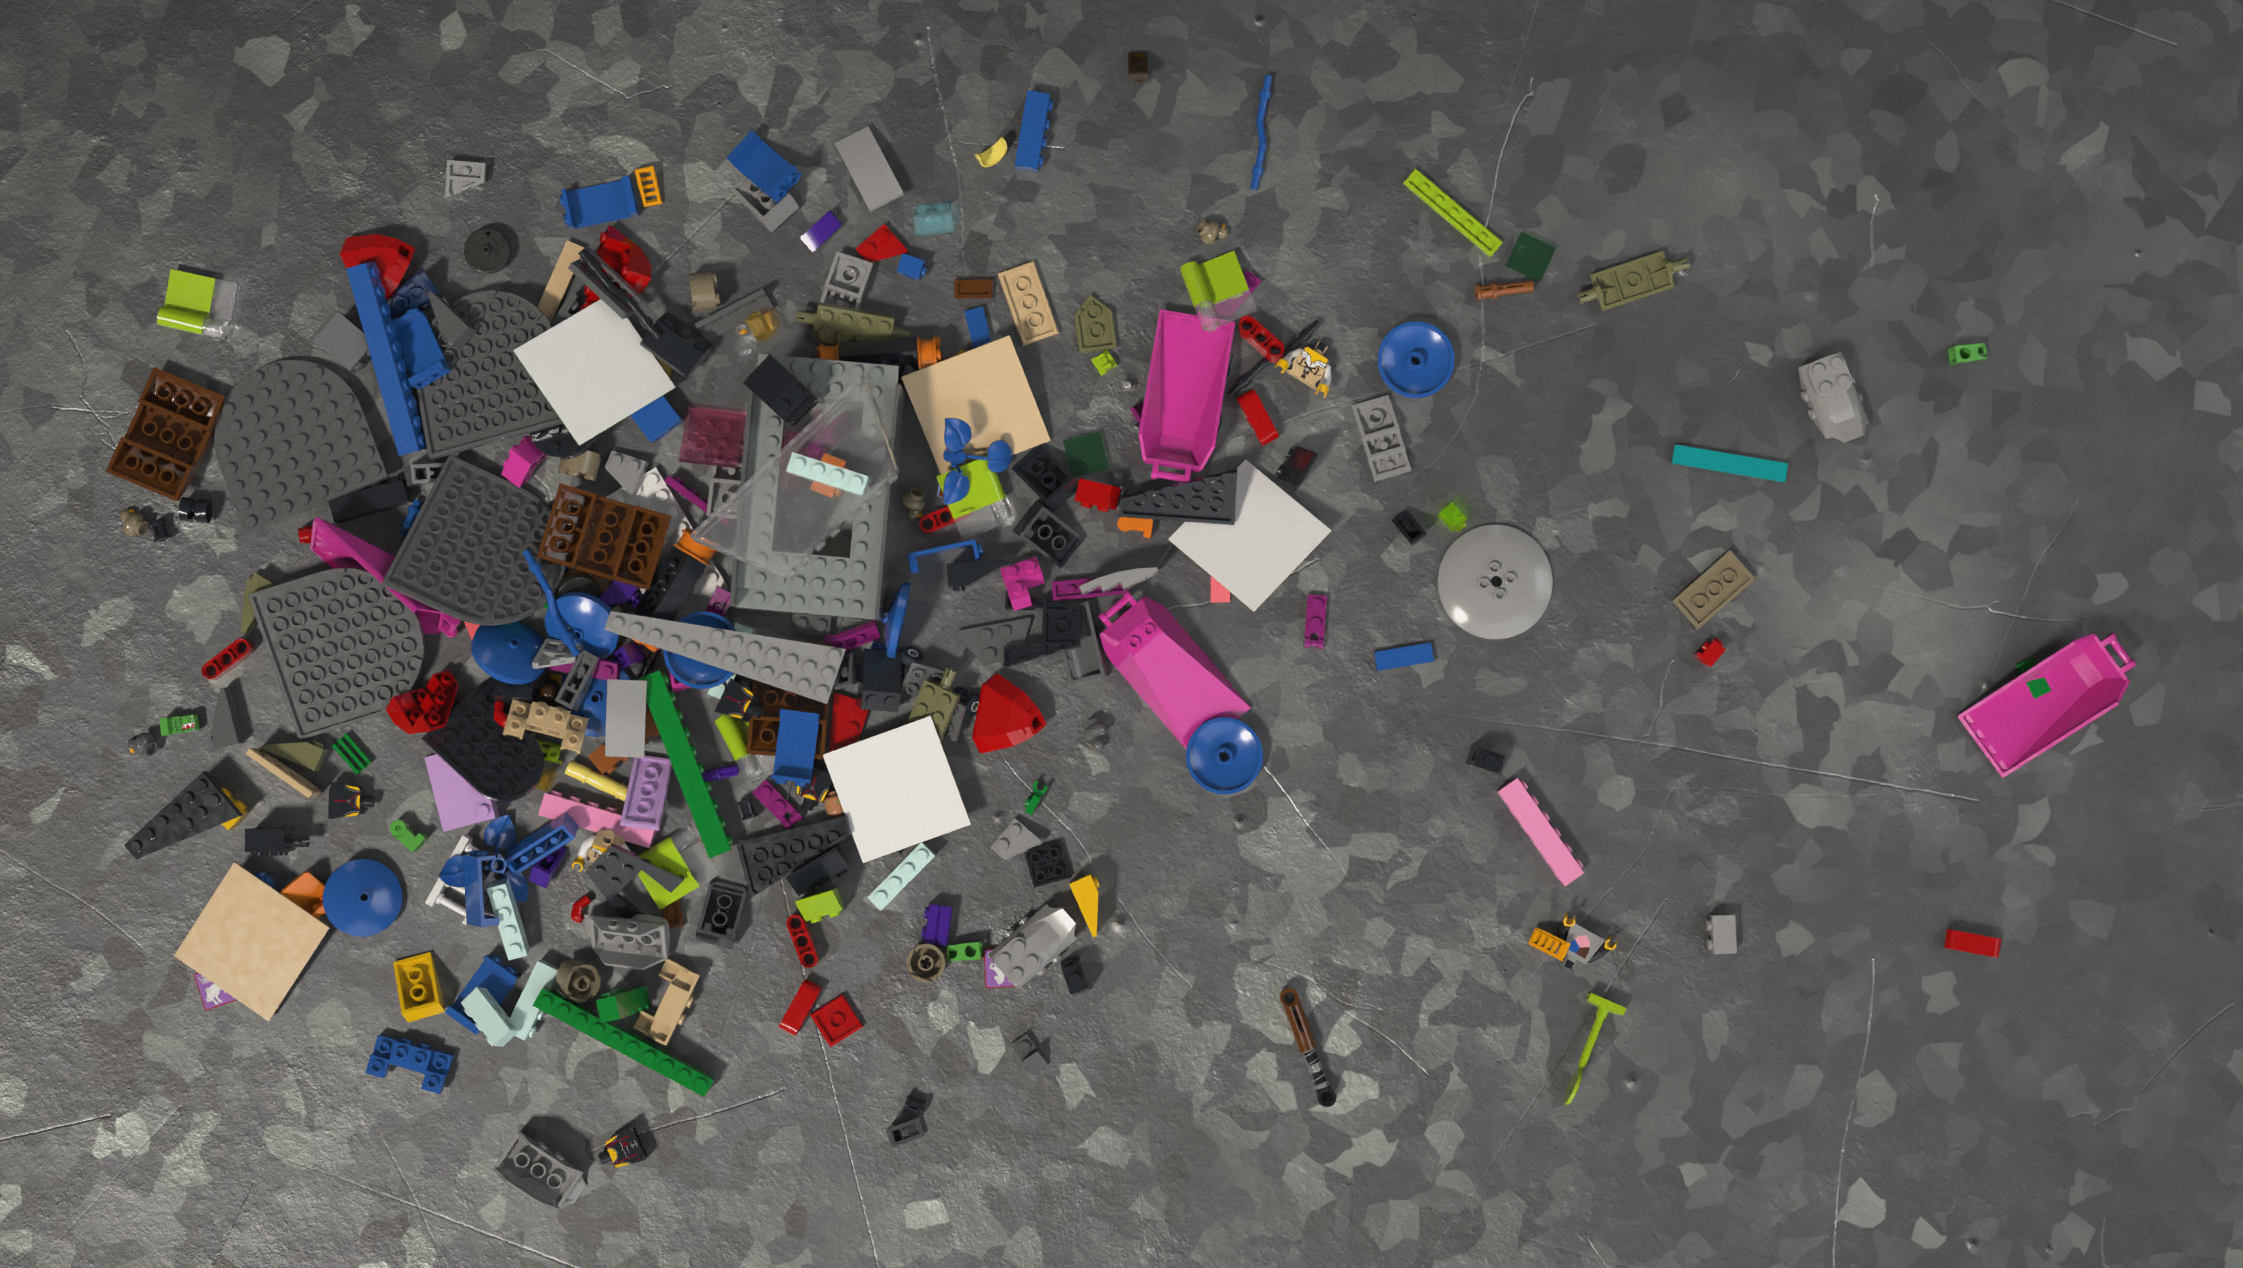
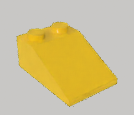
M1091 873L1070 882L1069 885L1090 932L1095 937L1097 936L1098 888L1100 884L1096 875L1092 877Z
M431 952L393 962L401 1014L407 1022L445 1012L443 995Z

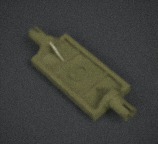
M1663 251L1591 274L1590 279L1593 288L1577 292V298H1580V304L1597 299L1602 312L1674 288V273L1689 269L1690 264L1686 263L1688 261L1687 257L1670 262L1665 258Z
M819 302L818 310L815 313L798 309L796 322L813 324L815 328L812 340L831 344L849 341L911 337L912 330L895 328L893 326L895 316Z
M950 667L945 668L941 682L936 683L929 679L924 680L907 722L909 724L931 716L940 742L943 740L960 695L953 692L951 687L958 671H952L953 668Z

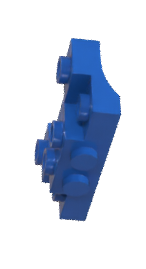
M383 1034L377 1036L373 1053L369 1058L366 1074L386 1078L390 1064L425 1074L421 1089L437 1094L443 1092L454 1054L432 1049L430 1044L420 1043L418 1045L412 1043L413 1040L401 1037L400 1040Z

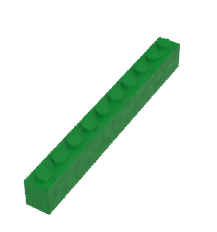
M659 670L638 678V680L647 681L646 701L709 859L730 851V845H733L730 834L726 835L723 829L726 827L723 816H718L716 811L719 809L718 803L715 798H711L709 793L712 791L708 780L704 781L702 776L705 773L702 763H697L696 761L697 750L694 744L690 745L688 738L691 736L687 726L683 727L681 720L684 718L680 708L676 709L673 703L677 700L673 690H668L666 684L669 683L666 673H662Z
M543 986L532 1005L705 1097L714 1081V1076L611 1021L601 1023L598 1014L546 986Z

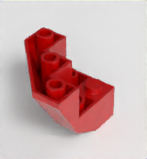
M609 225L606 231H603L600 235L597 255L638 293H641L645 290L651 279V264L638 245ZM601 269L603 273L607 276V272L604 269ZM617 281L614 282V286L621 290L620 284ZM586 285L584 288L586 303L593 304L600 300Z
M370 234L347 237L340 251V256L346 268L376 262L387 300L399 285L410 264L415 248L397 238Z
M450 670L433 674L425 688L393 696L385 710L393 723L407 734L429 732L445 727L459 684Z
M998 673L992 675L982 684L972 739L979 753L1013 747L1035 736L1047 725L1039 708L1027 694Z

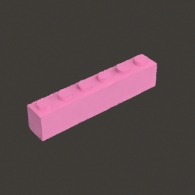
M1514 778L1498 789L1497 793L1560 883L1566 886L1584 873L1582 871L1583 865L1578 858L1574 859L1570 854L1572 849L1567 842L1563 844L1559 838L1562 836L1555 826L1551 827L1548 822L1550 818L1545 811L1541 812L1537 807L1539 802L1534 795L1530 796L1528 794L1526 783L1522 779Z
M551 790V793L544 794L539 816L555 820L567 812L580 828L593 832L609 829L615 835L624 837L627 842L651 848L657 830L621 826L622 814L617 813L615 808L606 807V809L599 808L598 803L591 801L585 804L580 802L581 799L578 797L569 796V798L562 797L561 792Z

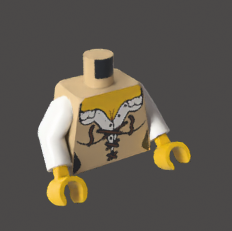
M1318 341L1313 350L1307 346L1304 349L1297 348L1287 353L1274 366L1275 368L1281 366L1283 368L1282 374L1286 372L1316 390V395L1321 391L1324 393L1323 398L1327 396L1331 382V366L1328 364L1329 360L1323 356L1328 347L1322 342Z
M609 829L605 831L598 830L596 836L591 835L584 839L577 854L579 857L574 859L571 867L573 869L575 864H579L581 866L579 872H581L585 865L584 858L587 861L594 862L612 843L628 851L631 850L626 845L624 837L615 835Z

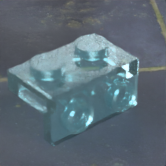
M938 203L935 206L929 207L927 205H919L913 208L916 236L954 233L950 204Z

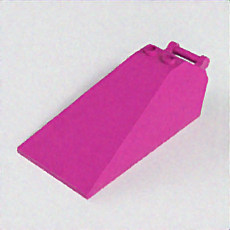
M1160 309L1138 434L1143 461L1146 464L1153 465L1151 479L1162 478L1180 482L1190 480L1191 471L1199 472L1203 470L1216 444L1234 334V321ZM1164 466L1185 470V474L1158 470V467Z
M319 517L313 520L310 549L332 569H363L370 572L382 583L395 556ZM386 587L413 613L417 612L424 634H438L442 631L450 638L457 635V626L461 620Z
M1126 591L1119 601L1105 613L1098 615L1107 626V629L1100 634L1106 657L1185 749L1194 731L1203 723L1221 717L1238 719L1251 708L1162 604L1146 596L1136 602L1130 593ZM1129 602L1132 607L1114 623H1111L1108 619Z
M2114 632L2102 640L2095 633L2073 640L1957 715L2002 778L2119 705L2130 683L2125 672L2133 668L2137 663L2123 649L2116 639L2117 636ZM2109 643L2125 663L2121 667L2105 646ZM2045 677L2052 691L2034 699L2026 683Z

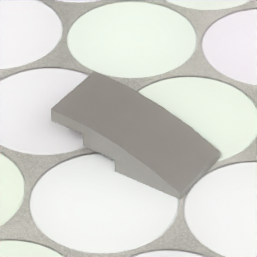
M869 126L834 143L870 212L904 195Z
M837 251L820 302L860 309L873 263Z
M1386 395L1352 405L1353 414L1374 482L1410 472L1411 467L1389 396Z
M717 442L712 478H710L706 516L737 519L744 445Z
M1157 567L1136 568L1115 572L1079 586V590L1082 595H1085L1100 587L1104 594L1121 585L1123 591H1126L1158 574Z
M607 679L605 756L644 758L647 681Z

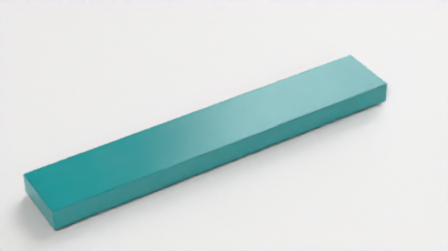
M1676 444L1673 447L1671 464L1782 483L1786 481L1788 463Z

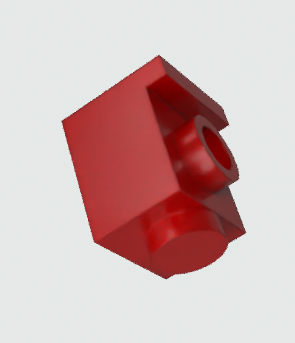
M1714 637L1709 642L1705 641L1700 647L1701 652H1695L1693 656L1708 668L1713 666L1726 649L1722 647L1724 644Z

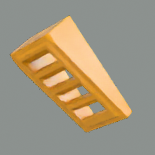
M654 165L635 169L643 207L662 204ZM651 172L652 176L641 178V174ZM653 180L652 184H642L644 181ZM655 188V191L644 193V189ZM653 195H656L657 199L647 201L645 198Z
M1538 927L1535 928L1528 942L1529 945L1563 961L1571 945Z

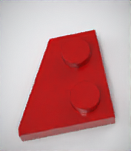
M885 224L856 248V251L864 260L871 263L890 259L903 253H909Z

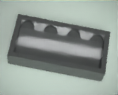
M1092 601L1071 605L1082 609L1081 647L1061 652L1069 685L1109 676Z

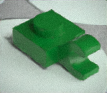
M1035 781L1033 784V797L1029 796L1024 804V807H1026L1025 812L1030 815L1033 814L1042 795L1048 788L1045 785L1043 790H1038L1037 784L1039 781Z

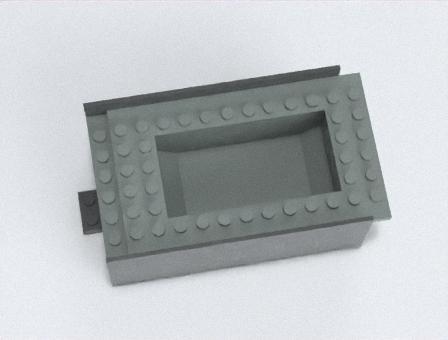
M758 354L757 367L768 354ZM772 355L806 386L820 402L792 427L789 422L786 423L749 389L729 606L741 610L793 614L791 633L817 636L831 634L832 618L883 622L887 605L906 395L901 385L898 384L899 366ZM845 414L853 428V432L850 435H845L826 454L846 461L851 471H853L852 465L880 447L885 446L887 454L882 477L878 479L879 483L872 488L867 487L864 497L843 491L841 497H837L836 500L826 497L829 509L813 542L801 538L796 551H792V548L788 549L785 547V543L791 534L787 516L791 509L794 510L796 505L795 499L798 493H802L804 487L811 489L813 481L786 471L791 454L794 452L809 457L805 447L837 416Z

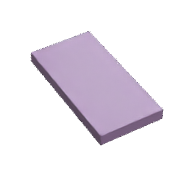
M644 755V758L634 757L620 821L621 826L659 831L673 768L669 758Z

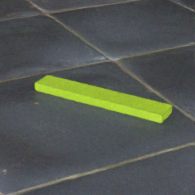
M1416 168L1404 181L1403 185L1487 256L1491 257L1503 243Z

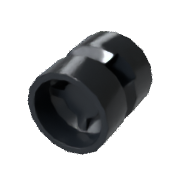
M182 497L178 510L180 521L193 522L196 520L197 523L209 524L213 515L212 500L199 498L196 501L195 498Z

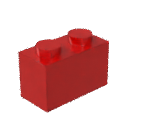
M1079 478L1074 501L1081 502L1082 507L1092 509V505L1098 506L1097 510L1108 513L1109 509L1116 510L1121 488Z

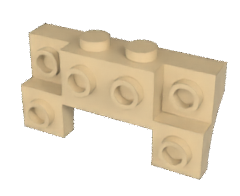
M512 700L503 735L508 734L522 739L526 729L562 738V750L568 749L580 754L589 719L572 715L564 707H551L541 701L529 704Z
M669 958L665 960L658 976L671 983L655 1016L646 1011H641L633 1027L665 1046L668 1045L678 1024L682 1025L686 1017L683 1013L686 1007L690 1008L694 1000L692 994L701 976Z

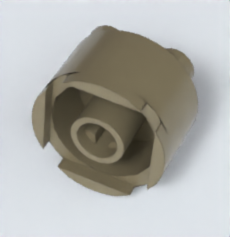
M711 271L688 274L689 279H693L689 280L692 305H696V307H693V312L717 309L716 306H720L719 293L714 291V287H717L716 273L712 274Z
M586 451L578 457L561 460L558 473L570 474L582 480L595 481L602 455Z
M920 943L916 945L908 954L906 961L910 975L915 980L924 983L936 980L941 976L946 967L945 952L936 944ZM926 957L929 958V962L932 963L927 967H925L924 962H922V960H925Z
M578 959L563 961L555 977V988L562 995L575 1002H586L591 996L594 997L601 984L596 968Z

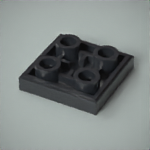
M1061 840L1031 848L1024 852L1034 888L1071 878Z

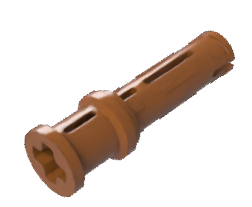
M1533 280L1505 284L1491 282L1489 285L1479 286V284H1475L1474 286L1476 301L1534 291Z

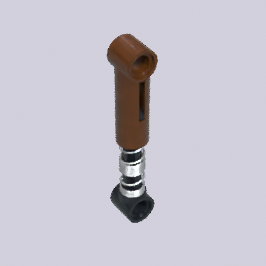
M1284 987L1279 993V1000L1299 1053H1304V1058L1307 1060L1308 1064L1306 1066L1309 1073L1313 1076L1314 1080L1312 1082L1316 1084L1314 1085L1316 1098L1323 1107H1331L1336 1102V1093L1331 1084H1329L1328 1079L1325 1078V1072L1322 1070L1324 1067L1318 1059L1319 1056L1316 1054L1317 1043L1299 994L1292 987ZM1292 992L1294 999L1291 1002H1286L1284 1000L1285 993ZM1293 1006L1295 1007L1298 1018L1300 1020L1299 1024H1297L1293 1011L1291 1009V1007ZM1324 1092L1331 1093L1329 1101L1321 1099V1095Z

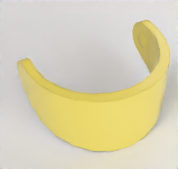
M1001 137L992 147L980 154L976 153L974 155L981 166H993L1006 154L1007 143Z

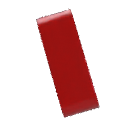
M1248 315L1243 316L1239 321L1240 336L1270 362L1277 363L1280 359H1283V343L1256 319ZM1250 325L1252 328L1247 330L1243 326ZM1264 337L1266 340L1260 342L1257 340V338ZM1277 349L1280 353L1273 354L1271 350Z
M1254 389L1236 398L1262 446L1279 438L1276 428Z
M947 506L922 517L919 526L927 534L934 533L969 518L972 512L953 519L951 514L950 521L943 522L941 521V515L944 512L951 514ZM930 519L933 521V527L926 530L923 527V523L925 520Z
M248 639L235 640L202 666V675L206 679H220L254 652V643ZM245 642L247 650L241 652L240 645ZM228 654L232 657L230 664L225 662V656ZM212 666L216 668L214 676L210 675L209 672Z
M793 914L786 922L800 963L805 968H812L819 961L817 949L801 914ZM795 917L801 921L799 928H794L791 924V920ZM799 936H805L808 939L806 946H801L798 943ZM806 954L814 956L813 964H808L805 961Z
M1946 929L1943 948L1999 958L2002 939Z
M805 978L779 1024V1028L796 1036L822 987Z

